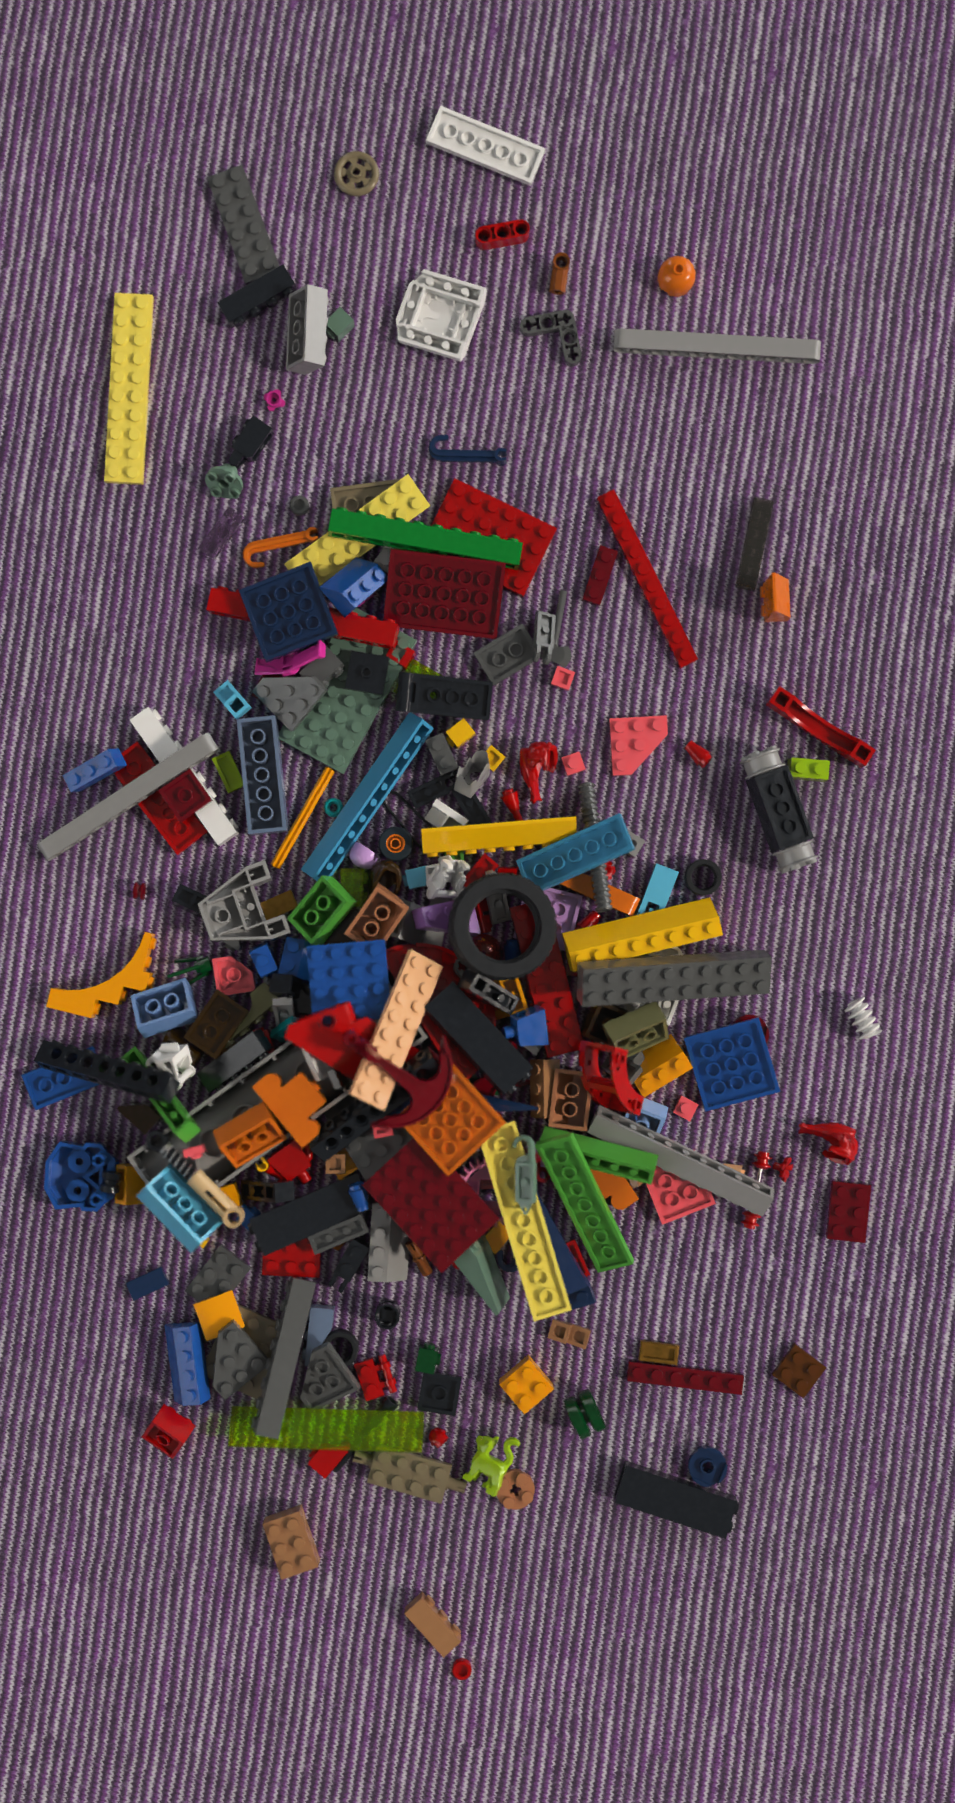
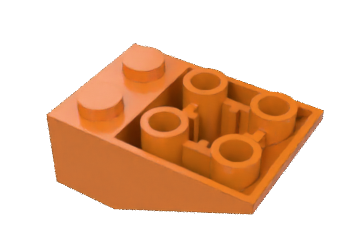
M775 572L771 573L763 583V586L760 587V597L764 600V605L761 606V616L764 617L765 622L788 621L791 618L789 579Z

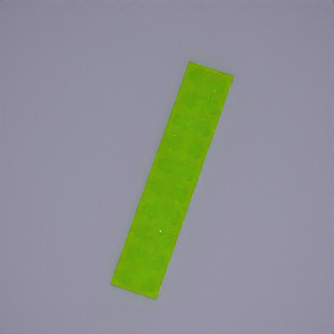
M232 1406L229 1447L423 1453L424 1412L286 1408L279 1438L275 1439L255 1435L251 1422L253 1417L257 1415L258 1409L256 1407Z

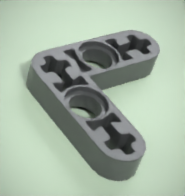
M561 310L529 316L521 320L520 332L526 337L559 331L565 363L571 367L577 366L580 363L581 348L575 318L571 311ZM563 316L570 319L567 324L564 321H560L563 320ZM555 317H557L558 326H555V324H556ZM550 319L552 326L545 328L542 326V321ZM536 321H539V323H538L539 329H538V330H537V326H534V325H536ZM526 323H529V325L532 326L530 331H528L527 328H524L526 327ZM572 334L575 340L567 343L564 340V336ZM572 347L574 356H577L575 361H572V358H568L570 357V348Z

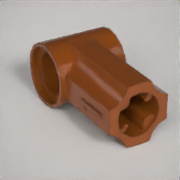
M559 252L553 258L549 292L554 295L566 294L570 258L566 253ZM558 261H564L566 265L564 267H559L556 263Z

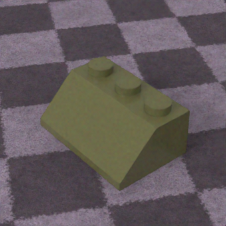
M657 1002L646 1003L641 1008L629 1011L623 1016L611 1019L603 1024L609 1046L627 1050V1058L669 1039L667 1020Z

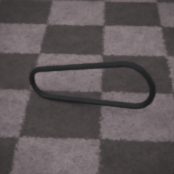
M390 791L389 794H396L429 828H433L398 792ZM384 800L383 804L399 825L409 832ZM411 835L413 842L416 844V846L422 849V846L418 844V842Z

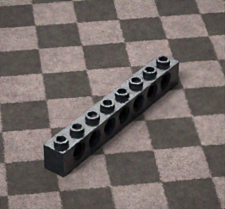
M43 1040L34 1058V1061L43 1069L171 1104L180 1085V1082L172 1072L165 1070L163 1073L152 1066L145 1068L136 1062H131L130 1064L119 1057L112 1059L104 1053L97 1055L89 1049L79 1050L71 1044L64 1046L56 1040H52V1042Z
M427 1046L405 1062L402 1069L416 1078L422 1080L429 1079L438 1071L439 1056ZM396 1081L385 1110H379L356 1099L355 1102L341 1110L339 1114L320 1127L318 1135L309 1142L310 1150L326 1162L371 1128L370 1123L384 1118L411 1098L410 1093Z

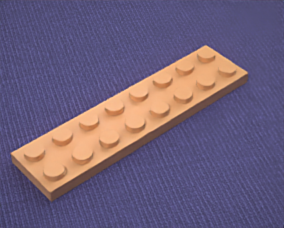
M408 950L370 1040V1043L376 1046L378 1054L400 1068L404 1064L425 1013V1006L429 1003L443 969V966L414 950ZM363 1058L348 1094L379 1110H385L396 1080L377 1063L374 1065Z

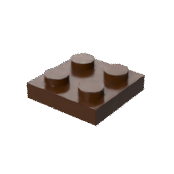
M794 1343L772 1372V1375L804 1399L827 1367Z

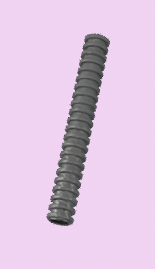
M592 782L578 785L580 790L578 794L581 796L579 800L582 801L580 806L582 807V818H584V829L600 821V818L597 817L599 816L597 812L598 807L596 806L597 801L595 800L597 797L594 795L596 790L593 789L595 784ZM606 864L591 869L592 872L590 873V876L593 877L591 882H593L592 887L594 888L593 893L596 900L594 904L597 906L595 911L607 912L613 908L610 905L612 900L609 899L611 894L609 893L610 888H608Z

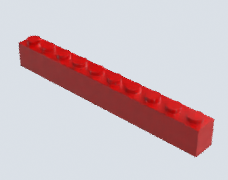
M223 586L211 587L206 608L210 614L251 622L239 590L232 592ZM329 608L338 631V635L331 638L395 650L400 629L395 620L387 618L384 621L377 620V617L372 615L361 617L356 612H351L344 618L336 608Z

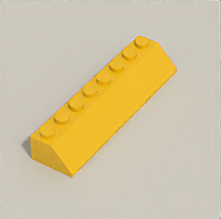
M574 816L421 829L423 855L427 854V858L439 857L438 853L445 852L446 855L455 856L458 855V851H465V855L477 854V850H484V853H493L498 848H503V851H515V847L530 850L534 849L536 845H541L544 848L577 833V818Z
M709 897L562 933L570 971L575 972L577 971L578 962L628 959L722 936L723 932L718 913Z

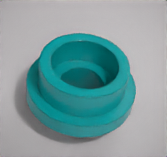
M336 798L328 799L324 804V811L330 817H337L343 809L342 802ZM331 805H337V810L331 811Z

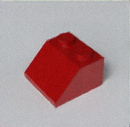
M164 1404L142 1435V1438L173 1459L196 1426L190 1419L178 1414L173 1407Z

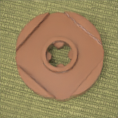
M520 1469L507 1470V1473L503 1476L502 1486L497 1493L498 1500L506 1509L518 1510L526 1507L533 1501L535 1493L533 1479L528 1473L526 1474ZM514 1484L521 1488L517 1494L510 1491Z

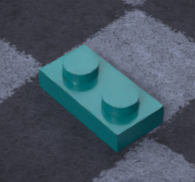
M291 1015L271 1030L270 1038L276 1039L281 1043L288 1042L289 1040L284 1038L288 1025L295 1023L300 1018Z

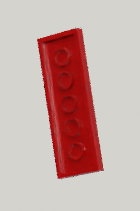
M137 741L122 752L127 766L114 774L122 785L125 786L156 766V764ZM159 791L138 803L139 807L177 855H180L208 833L195 814L181 823Z

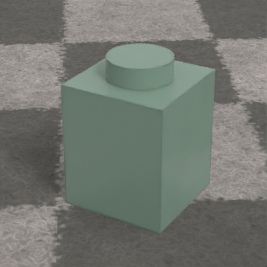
M339 307L328 318L326 334L332 340L335 338L340 342L355 327L354 320Z

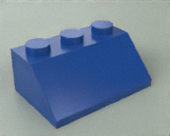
M356 557L320 586L319 589L345 618L387 582L388 575L377 563Z

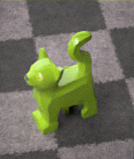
M479 1435L476 1438L477 1452L472 1458L470 1471L466 1472L462 1478L471 1482L472 1480L476 1481L481 1473L488 1477V1480L483 1482L481 1487L487 1488L486 1493L495 1497L502 1486L503 1476L507 1473L509 1466L513 1462L514 1456L510 1447L511 1445L520 1446V1441L514 1437H510L504 1442L503 1451L506 1459L503 1461L490 1455L499 1437L492 1438Z

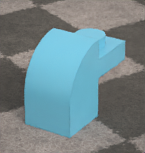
M228 680L213 692L236 720L240 719L252 708Z

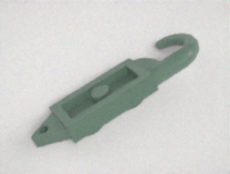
M519 1135L513 1141V1148L517 1147L519 1141H525L527 1143V1155L518 1157L515 1162V1202H518L524 1215H527L533 1203H536L535 1143L528 1135Z

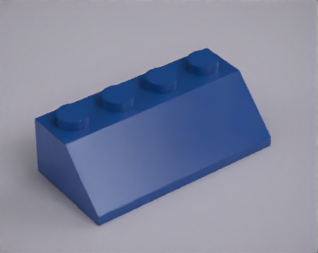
M200 1323L165 1324L174 1401L182 1406L201 1405L211 1399Z

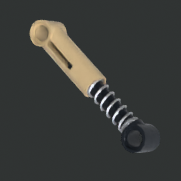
M156 1129L147 1135V1147L164 1155V1158H167L169 1163H172L173 1167L177 1168L178 1172L188 1179L187 1184L223 1219L226 1226L235 1228L243 1222L245 1218L244 1210L237 1206L201 1169L197 1172V1168L194 1169L192 1164H189L187 1159L182 1157L183 1154H179L177 1152L178 1149L172 1147L173 1144L170 1143L168 1134L164 1130ZM154 1135L161 1137L162 1142L160 1145H156L153 1142ZM236 1212L239 1220L232 1221L229 1218V1213Z

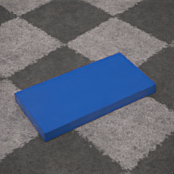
M94 1046L87 1048L94 1052V1054H97ZM41 1067L21 1075L35 1110L100 1085Z

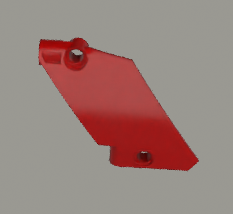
M346 1001L298 1019L295 1023L288 1025L284 1038L354 1080L363 1057L354 1051V1047L346 1046L342 1039L343 1034L347 1030H354L361 1038H365L370 1042L377 1023L368 1017L356 1019L351 1002ZM329 1015L331 1017L330 1024L323 1025L322 1018ZM350 1036L348 1041H352L354 1036ZM411 1045L404 1063L414 1057L420 1050Z

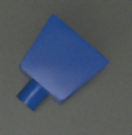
M268 941L250 948L249 954L262 979L264 977H272L273 973H278L280 965Z
M534 1005L510 1016L511 1026L503 1027L501 1030L506 1039L512 1038V1041L518 1046L549 1045L545 1009L539 1005Z

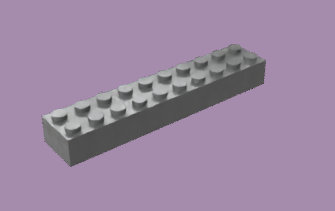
M765 950L582 961L577 963V1000L582 1007L770 994L772 957Z

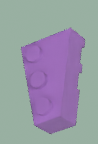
M455 900L412 910L416 929L448 933V917ZM475 909L472 912L469 923L471 936L481 934Z

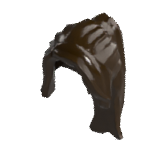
M389 859L375 863L372 871H370L371 875L368 883L369 896L378 883L387 889L396 883L394 894L397 895L402 881L399 866Z

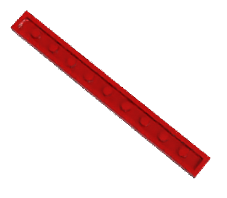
M613 489L597 497L599 506L680 669L697 661L698 658L615 490Z

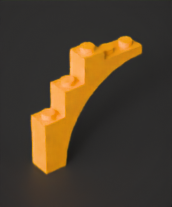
M144 932L140 946L133 958L111 979L97 986L81 990L51 988L46 1007L88 1018H95V1015L99 1014L101 1008L99 1000L122 1005V1002L126 1001L128 995L126 987L140 991L152 989L155 978L153 973L146 971V969L150 968L152 963L150 954L151 950L155 949L157 943L155 934Z

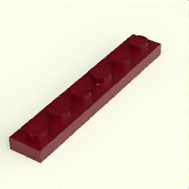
M629 1360L626 1380L742 1395L744 1375Z

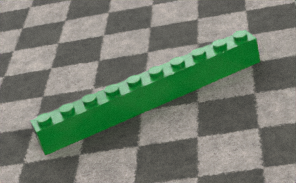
M343 507L332 508L328 536L404 550L506 562L505 568L518 570L523 545L522 542L515 538L505 540L500 539L497 535L483 536L476 531L467 533L462 532L459 528L444 529L443 526L437 524L428 526L420 521H413V523L405 522L404 519L398 517L389 519L381 514L372 516L367 515L364 511L350 512Z

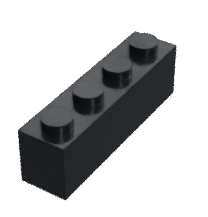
M282 264L217 303L230 327H239L250 317L254 318L260 315L262 310L267 307L272 308L277 305L279 300L289 298V294L296 291V286Z
M260 1028L251 1032L196 1074L208 1092L214 1090L218 1092L226 1086V1082L229 1080L232 1082L238 1078L242 1070L247 1071L252 1068L257 1059L261 1061L269 1055L268 1051L274 1047Z

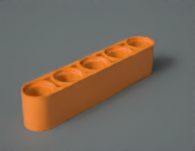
M582 873L559 884L595 900L594 888L592 887L593 882H591L593 877ZM609 885V893L611 894L609 899L612 900L610 905L613 906V909L633 916L640 899Z

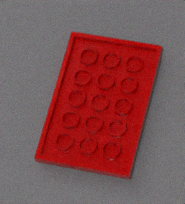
M454 478L432 525H441L444 529L459 528L462 532L470 533V531H476L483 536L497 535L500 539L515 538L522 542L518 570L505 568L503 588L521 597H524L557 530L556 527Z

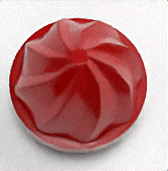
M441 1428L432 1429L429 1433L431 1445H435L437 1449L441 1447L449 1438L446 1435L447 1432Z

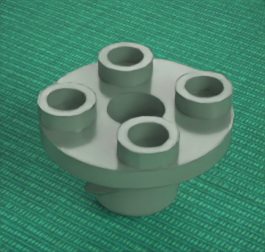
M229 463L210 468L205 476V483L211 495L216 498L237 499L243 489V482L238 475L237 468Z

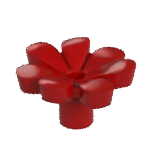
M785 1157L782 1163H773V1169L779 1171V1177L784 1182L787 1181L790 1175L789 1170L793 1169V1164H790L792 1161L791 1157Z

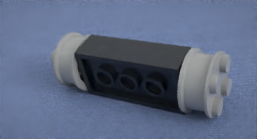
M774 745L760 752L756 751L742 757L739 763L743 764L747 774V777H745L746 784L770 851L773 853L772 856H776L780 866L777 870H781L783 874L818 862L816 859L818 855L814 854L811 846L813 840L810 839H813L814 836L789 766L781 762L778 753L780 748Z

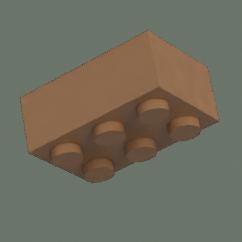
M302 1504L265 1517L263 1527L281 1580L319 1567L320 1557Z

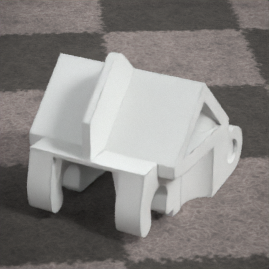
M450 855L438 858V864L425 866L426 885L428 887L426 891L427 898H452L455 900L463 890V885L466 882L464 871L470 870L469 864L464 860H453ZM446 882H450L453 888L452 890L440 889L444 888Z
M177 1042L163 1043L145 1063L146 1066H150L153 1062L157 1065L156 1069L164 1073L166 1070L175 1074V1078L180 1082L177 1090L182 1087L189 1077L196 1073L195 1067L191 1065L192 1058L188 1044L179 1045Z

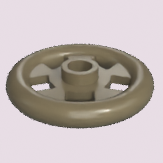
M352 151L344 154L337 161L334 168V179L339 189L345 194L363 196L375 188L379 179V168L375 160L367 153ZM358 159L365 161V165L357 164ZM349 161L352 165L346 170L343 166ZM357 170L360 173L358 175H354L353 172ZM366 171L372 172L371 179L365 178ZM347 175L350 182L345 184L342 177ZM363 182L364 187L355 188V183Z

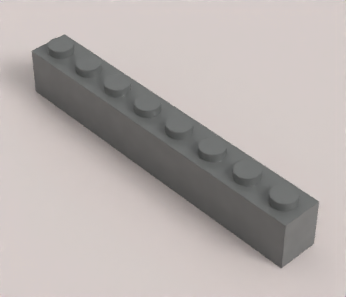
M290 1276V1280H287L285 1283L284 1291L286 1296L285 1300L282 1299L280 1304L281 1317L277 1319L275 1324L277 1333L276 1337L272 1338L270 1350H272L271 1358L268 1357L265 1369H267L266 1377L262 1378L261 1389L263 1390L261 1397H258L256 1402V1409L258 1411L256 1417L254 1416L251 1422V1428L255 1435L279 1438L316 1282Z

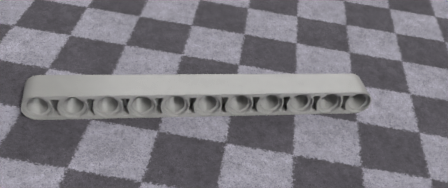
M616 329L614 331L613 351L629 354L816 364L820 362L821 341L797 338Z
M209 732L201 735L40 841L37 846L46 861L58 857L160 790L188 769H192L219 750L218 746Z

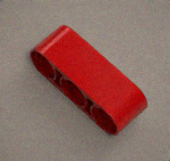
M519 219L481 226L475 232L476 247L480 250H489L525 243L529 238V223L526 220ZM518 229H523L526 232L524 234H519L516 231ZM504 232L507 236L499 237L498 234ZM481 236L488 237L486 241H482L479 238Z

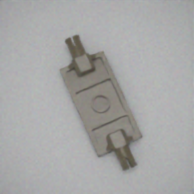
M380 1443L377 1444L376 1451L373 1454L356 1450L352 1461L369 1466L370 1472L367 1483L442 1504L445 1490L450 1489L464 1494L467 1481L451 1477L452 1464Z

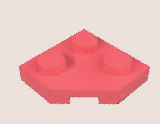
M233 956L212 959L216 990H220L225 995L252 992L256 989L254 972Z

